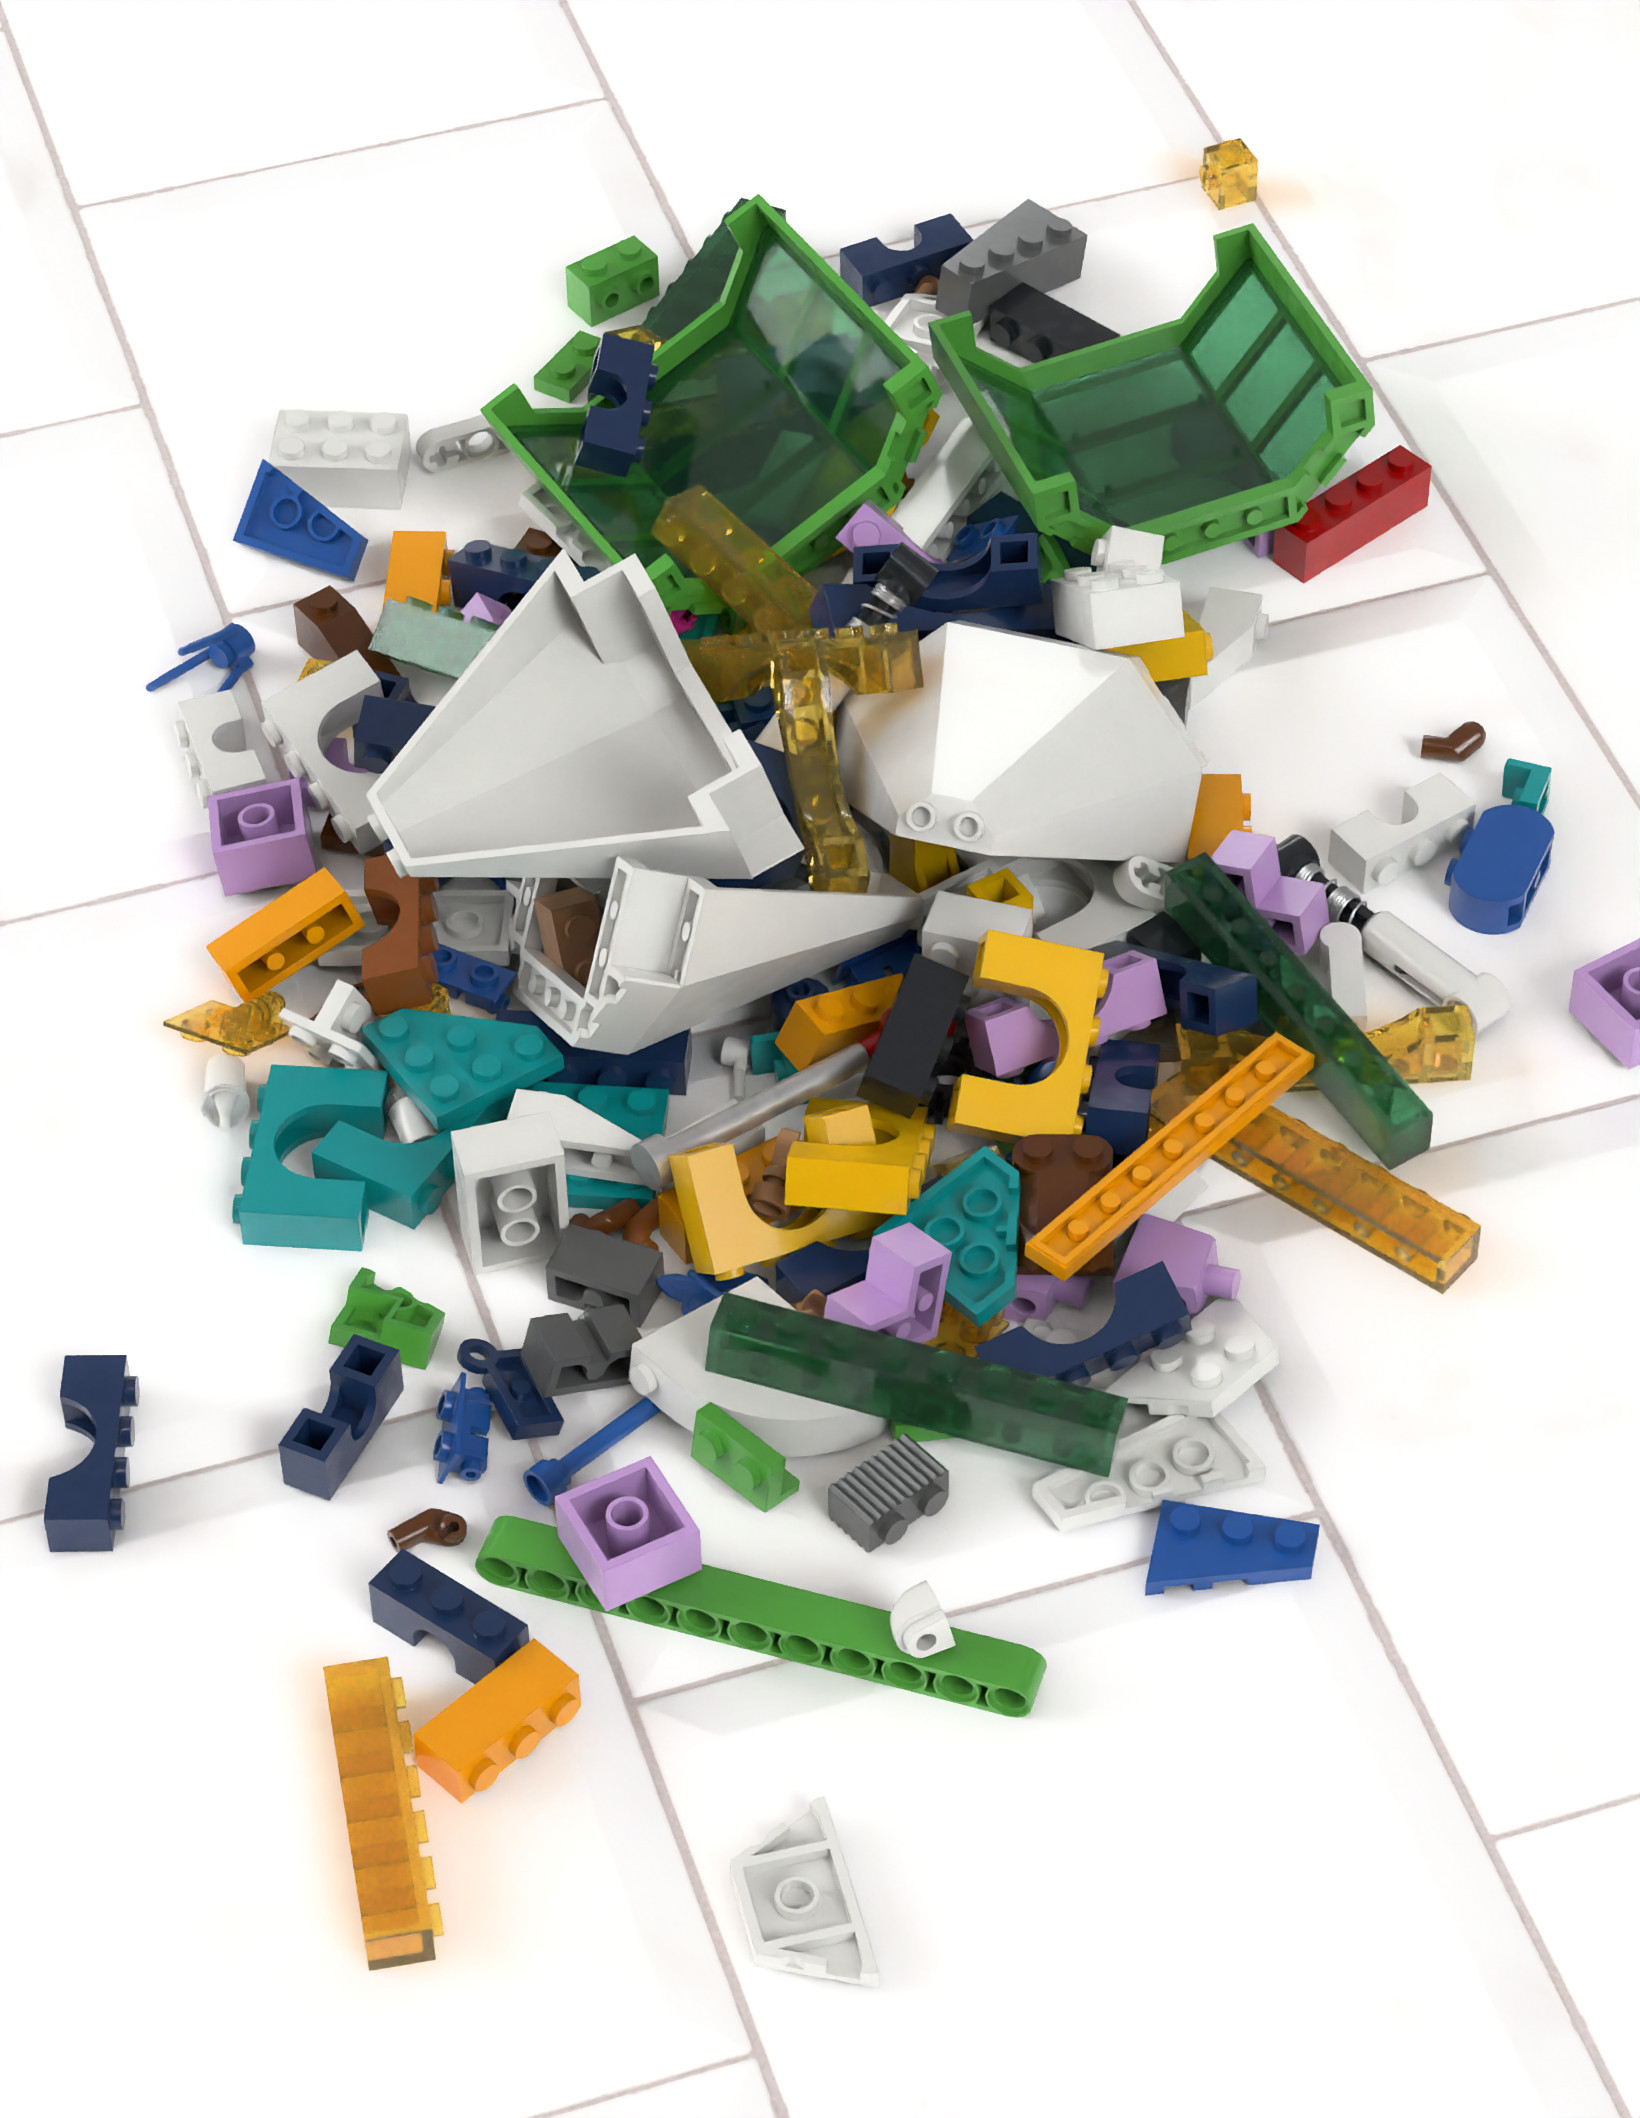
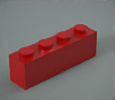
M1402 445L1395 447L1308 501L1306 506L1309 509L1299 522L1275 529L1272 562L1303 584L1427 507L1432 466Z

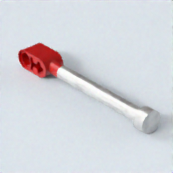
M890 1008L883 1013L877 1032L668 1139L661 1134H654L634 1144L631 1148V1159L640 1179L650 1189L658 1190L674 1181L668 1155L712 1142L726 1143L864 1072ZM951 1023L948 1035L953 1037L957 1023Z

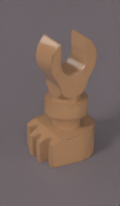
M781 1128L775 1143L771 1166L765 1168L762 1176L763 1181L754 1184L748 1201L755 1214L759 1213L764 1218L770 1217L776 1221L779 1218L781 1221L786 1222L791 1205H784L787 1155L793 1141L803 1142L799 1140L801 1132Z

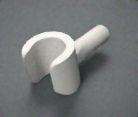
M726 1037L721 1052V1064L734 1067L733 1099L735 1098L740 1102L745 1099V1075L747 1069L751 1066L750 1043L744 1039Z

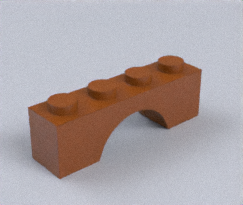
M387 854L364 859V891L378 925L394 926L382 939L362 949V983L375 1015L380 1016L393 1013L402 1008L410 1009L432 1004V983L439 981L437 964L432 954L439 951L438 937L433 922L439 921L438 907L433 892L439 891L438 877H410L408 874L400 879Z

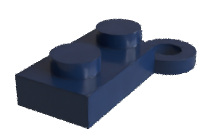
M476 1338L464 1340L460 1344L456 1356L458 1363L469 1372L484 1374L482 1384L512 1440L559 1435L564 1419L552 1397L544 1398L520 1355L522 1348L497 1351L489 1342ZM470 1353L481 1354L485 1359H475Z

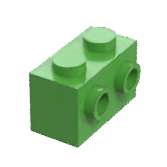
M635 235L565 267L568 307L590 327H594L660 296L658 255Z

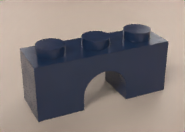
M949 213L915 224L914 248L910 250L898 251L890 249L883 245L878 237L840 248V277L869 307H873L903 297L904 294L915 293V288L921 279L927 275L940 279L942 264L970 244L973 239L956 218Z
M603 333L594 355L588 392L609 399L616 408L605 409L590 405L580 430L574 465L626 478L632 462L640 463L646 442V437L639 436L640 427H646L652 408V401L645 398L647 390L652 391L654 388L659 367L656 364H652L655 346Z
M1109 1039L1101 1044L1099 1056L1090 1055L1088 1065H1092V1077L1088 1092L1082 1095V1101L1079 1103L1078 1115L1084 1117L1082 1131L1086 1132L1085 1135H1094L1105 1139L1113 1148V1154L1131 1155L1147 1141L1150 1110H1153L1158 1084L1160 1044Z
M353 1334L329 1369L330 1392L323 1411L318 1413L304 1407L278 1444L284 1484L329 1501L404 1390L400 1350L357 1334Z
M403 1548L368 1583L374 1623L413 1647L428 1633H431L452 1654L456 1673L473 1684H477L530 1641L528 1624Z

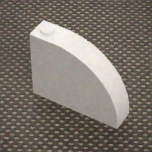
M758 1276L632 1344L628 1380L639 1394L650 1399L675 1422L694 1432L696 1411L712 1402L783 1457L829 1454L858 1446L888 1431L893 1394L866 1370L821 1338L822 1332L802 1317L796 1309Z

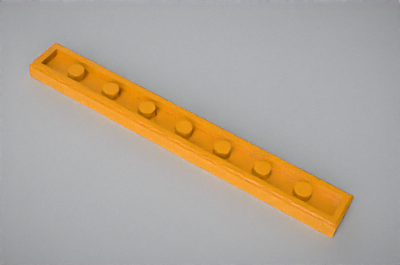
M1277 1032L1272 1034L1030 1239L1025 1245L1024 1256L1065 1282L1313 1069L1315 1055Z

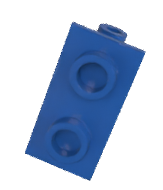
M1014 515L965 526L955 536L953 541L955 546L946 560L953 562L973 558L984 550L991 536L1021 534L1015 527L1022 517Z
M908 929L902 937L840 963L831 980V984L834 986L845 981L846 983L843 984V988L877 980L888 977L884 972L886 969H889L892 975L902 973L904 976L914 954L922 955V947L916 942L917 930Z
M439 943V951L432 953L439 974V981L432 983L433 991L454 999H458L464 993L465 1003L486 1010L491 1015L496 1014L497 1009L507 1010L510 996L504 994V992L517 977V972Z
M461 1372L451 1391L445 1389L442 1392L437 1406L436 1418L443 1421L442 1430L436 1438L433 1449V1460L439 1461L437 1482L439 1484H443L450 1471L459 1473L464 1480L476 1481L487 1470L489 1438L474 1435L471 1432L483 1436L488 1434L490 1430L492 1401L487 1395V1391L481 1387L465 1388L466 1373Z

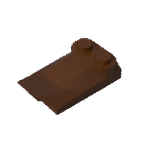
M1035 1134L1020 1139L1012 1147V1167L1019 1171L1021 1181L1017 1275H1053L1024 1256L1025 1245L1113 1170V1148L1105 1139L1099 1136ZM1114 1240L1072 1276H1114Z

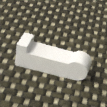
M1333 922L1325 925L1321 929L1319 936L1317 962L1322 971L1326 973L1328 1003L1318 1002L1316 1046L1364 1047L1367 1005L1362 936L1354 925L1345 922Z

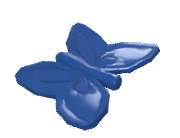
M690 1269L687 1272V1276L681 1274L661 1275L656 1279V1284L669 1298L682 1303L681 1312L683 1315H686L756 1276L767 1285H769V1280L758 1274L745 1272L744 1275L736 1278L716 1281L715 1276L712 1274L696 1273L695 1269Z

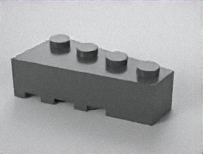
M1028 198L942 264L935 309L947 317L969 310L974 324L990 317V306L1022 282L1042 293H1046L1077 280L1081 277L1088 235L1074 227L1070 221L1058 217Z

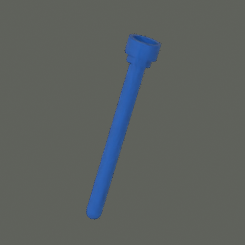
M647 1397L643 1398L561 1459L552 1458L549 1461L542 1459L526 1470L523 1474V1480L527 1490L540 1504L544 1506L551 1505L555 1502V1496L567 1492V1486L571 1483V1476L662 1410Z

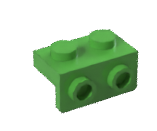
M712 1402L696 1411L690 1454L694 1460L764 1513L799 1491L800 1480L785 1469L786 1458Z

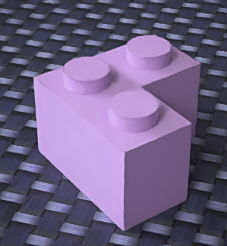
M1231 830L1207 862L1219 939L1306 955L1320 936L1321 929L1330 922L1324 883L1281 876L1276 839L1273 836Z
M910 1222L872 1237L865 1280L827 1296L821 1338L861 1368H865L937 1337L952 1252Z

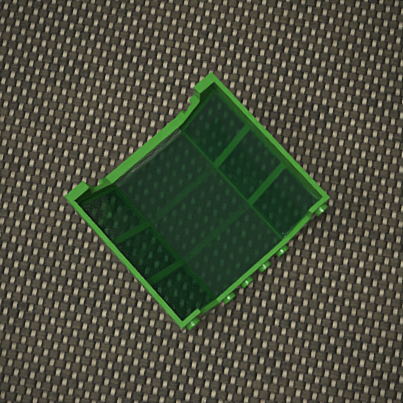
M759 193L724 220L739 249L720 301L653 353L652 364H656L659 367L654 388L652 391L647 390L645 398L652 401V408L646 427L641 426L639 436L646 437L644 452L640 463L632 462L626 478L574 465L580 430L590 405L605 409L616 408L609 399L597 395L583 407L532 408L519 387L513 383L479 409L497 437L610 566L636 554L656 587L669 616L671 611L689 610L693 615L720 614L723 608L741 607L744 612L760 611L843 546L835 537L867 500H872L885 512L900 502L906 488L901 482L908 463L916 462L927 434L922 428L929 409L937 408L943 394L929 367Z
M1254 223L1213 235L1216 272L1180 319L1018 368L976 347L972 314L969 310L928 322L935 362L1038 531L1049 536L1054 534L1069 541L1072 547L1089 555H1092L1096 539H1101L1111 526L1165 536L1161 565L1299 522L1309 509L1306 503L1320 485L1326 487L1347 461L1344 454L1359 436L1365 438L1375 426L1372 387Z

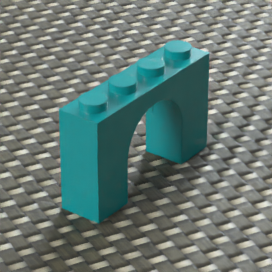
M271 1064L267 1084H260L258 1088L257 1110L260 1113L259 1120H252L250 1124L249 1147L252 1149L251 1157H243L241 1164L243 1193L235 1194L233 1200L232 1219L234 1224H240L243 1245L362 1252L369 1219L366 1181L305 1177L290 1171L282 1163L288 1154L298 1146L311 1140L324 1138L339 1120L384 1140L389 1110L391 1108L387 1071Z
M515 1093L448 1126L438 1135L415 1143L389 1142L339 1120L311 1152L314 1178L366 1181L369 1210L415 1230L427 1214L431 1215L438 1209L443 1195L456 1182L451 1131L506 1120Z

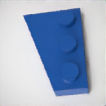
M263 458L233 541L240 545L353 582L369 541Z
M1163 1500L1146 1579L1145 1596L1164 1594V1587L1191 1585L1192 1590L1196 1591L1212 1589L1213 1582L1242 1580L1247 1585L1311 1579L1320 1524Z

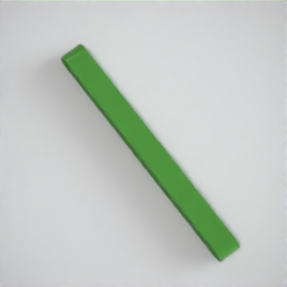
M504 1515L494 1520L475 1562L476 1571L482 1578L501 1587L1008 1717L1019 1718L1030 1714L1047 1668L1045 1658L1033 1648L950 1627L956 1646L924 1658H916L901 1651L897 1646L890 1627L891 1611L702 1564V1570L609 1611H605L559 1539L557 1527L515 1516Z

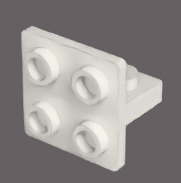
M338 979L314 1021L286 1008H283L280 1012L279 1018L290 1028L288 1036L306 1046L303 1051L315 1060L329 1065L331 1060L334 1059L345 1064L344 1068L386 1071L364 1045L361 1037L362 1027L382 1017L375 1015L373 1007L354 986Z

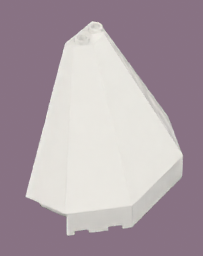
M563 548L366 793V797L375 811L367 816V819L380 842L388 838L390 839L394 848L386 852L400 879L408 874L410 877L612 878L617 856L635 858L650 869L704 877L705 879H753V877L805 849L784 815L766 773L742 731L738 729L732 733L693 668L657 589L636 554L583 581L566 550Z
M958 620L945 623L850 689L839 704L828 768L839 772L835 791L842 793L841 799L895 836L990 856L1128 861L1134 856H1144L1157 862L1185 863L1203 772L1202 768L1208 766L1209 761L1203 752L1199 751L1186 731V726L1166 696L1162 695L1149 675V670L1139 656L1105 649L1094 650L1080 644Z
M810 854L805 863L811 866L810 872L835 892L716 887L704 877L650 869L635 858L617 856L605 909L598 904L601 927L587 987L585 988L545 955L533 901L535 898L574 888L578 885L570 878H523L522 882L507 880V895L516 898L515 914H512L508 919L510 953L519 954L520 957L519 971L517 977L512 982L513 995L572 1047L629 1055L900 938L908 929L918 930L924 916L923 897L889 874Z

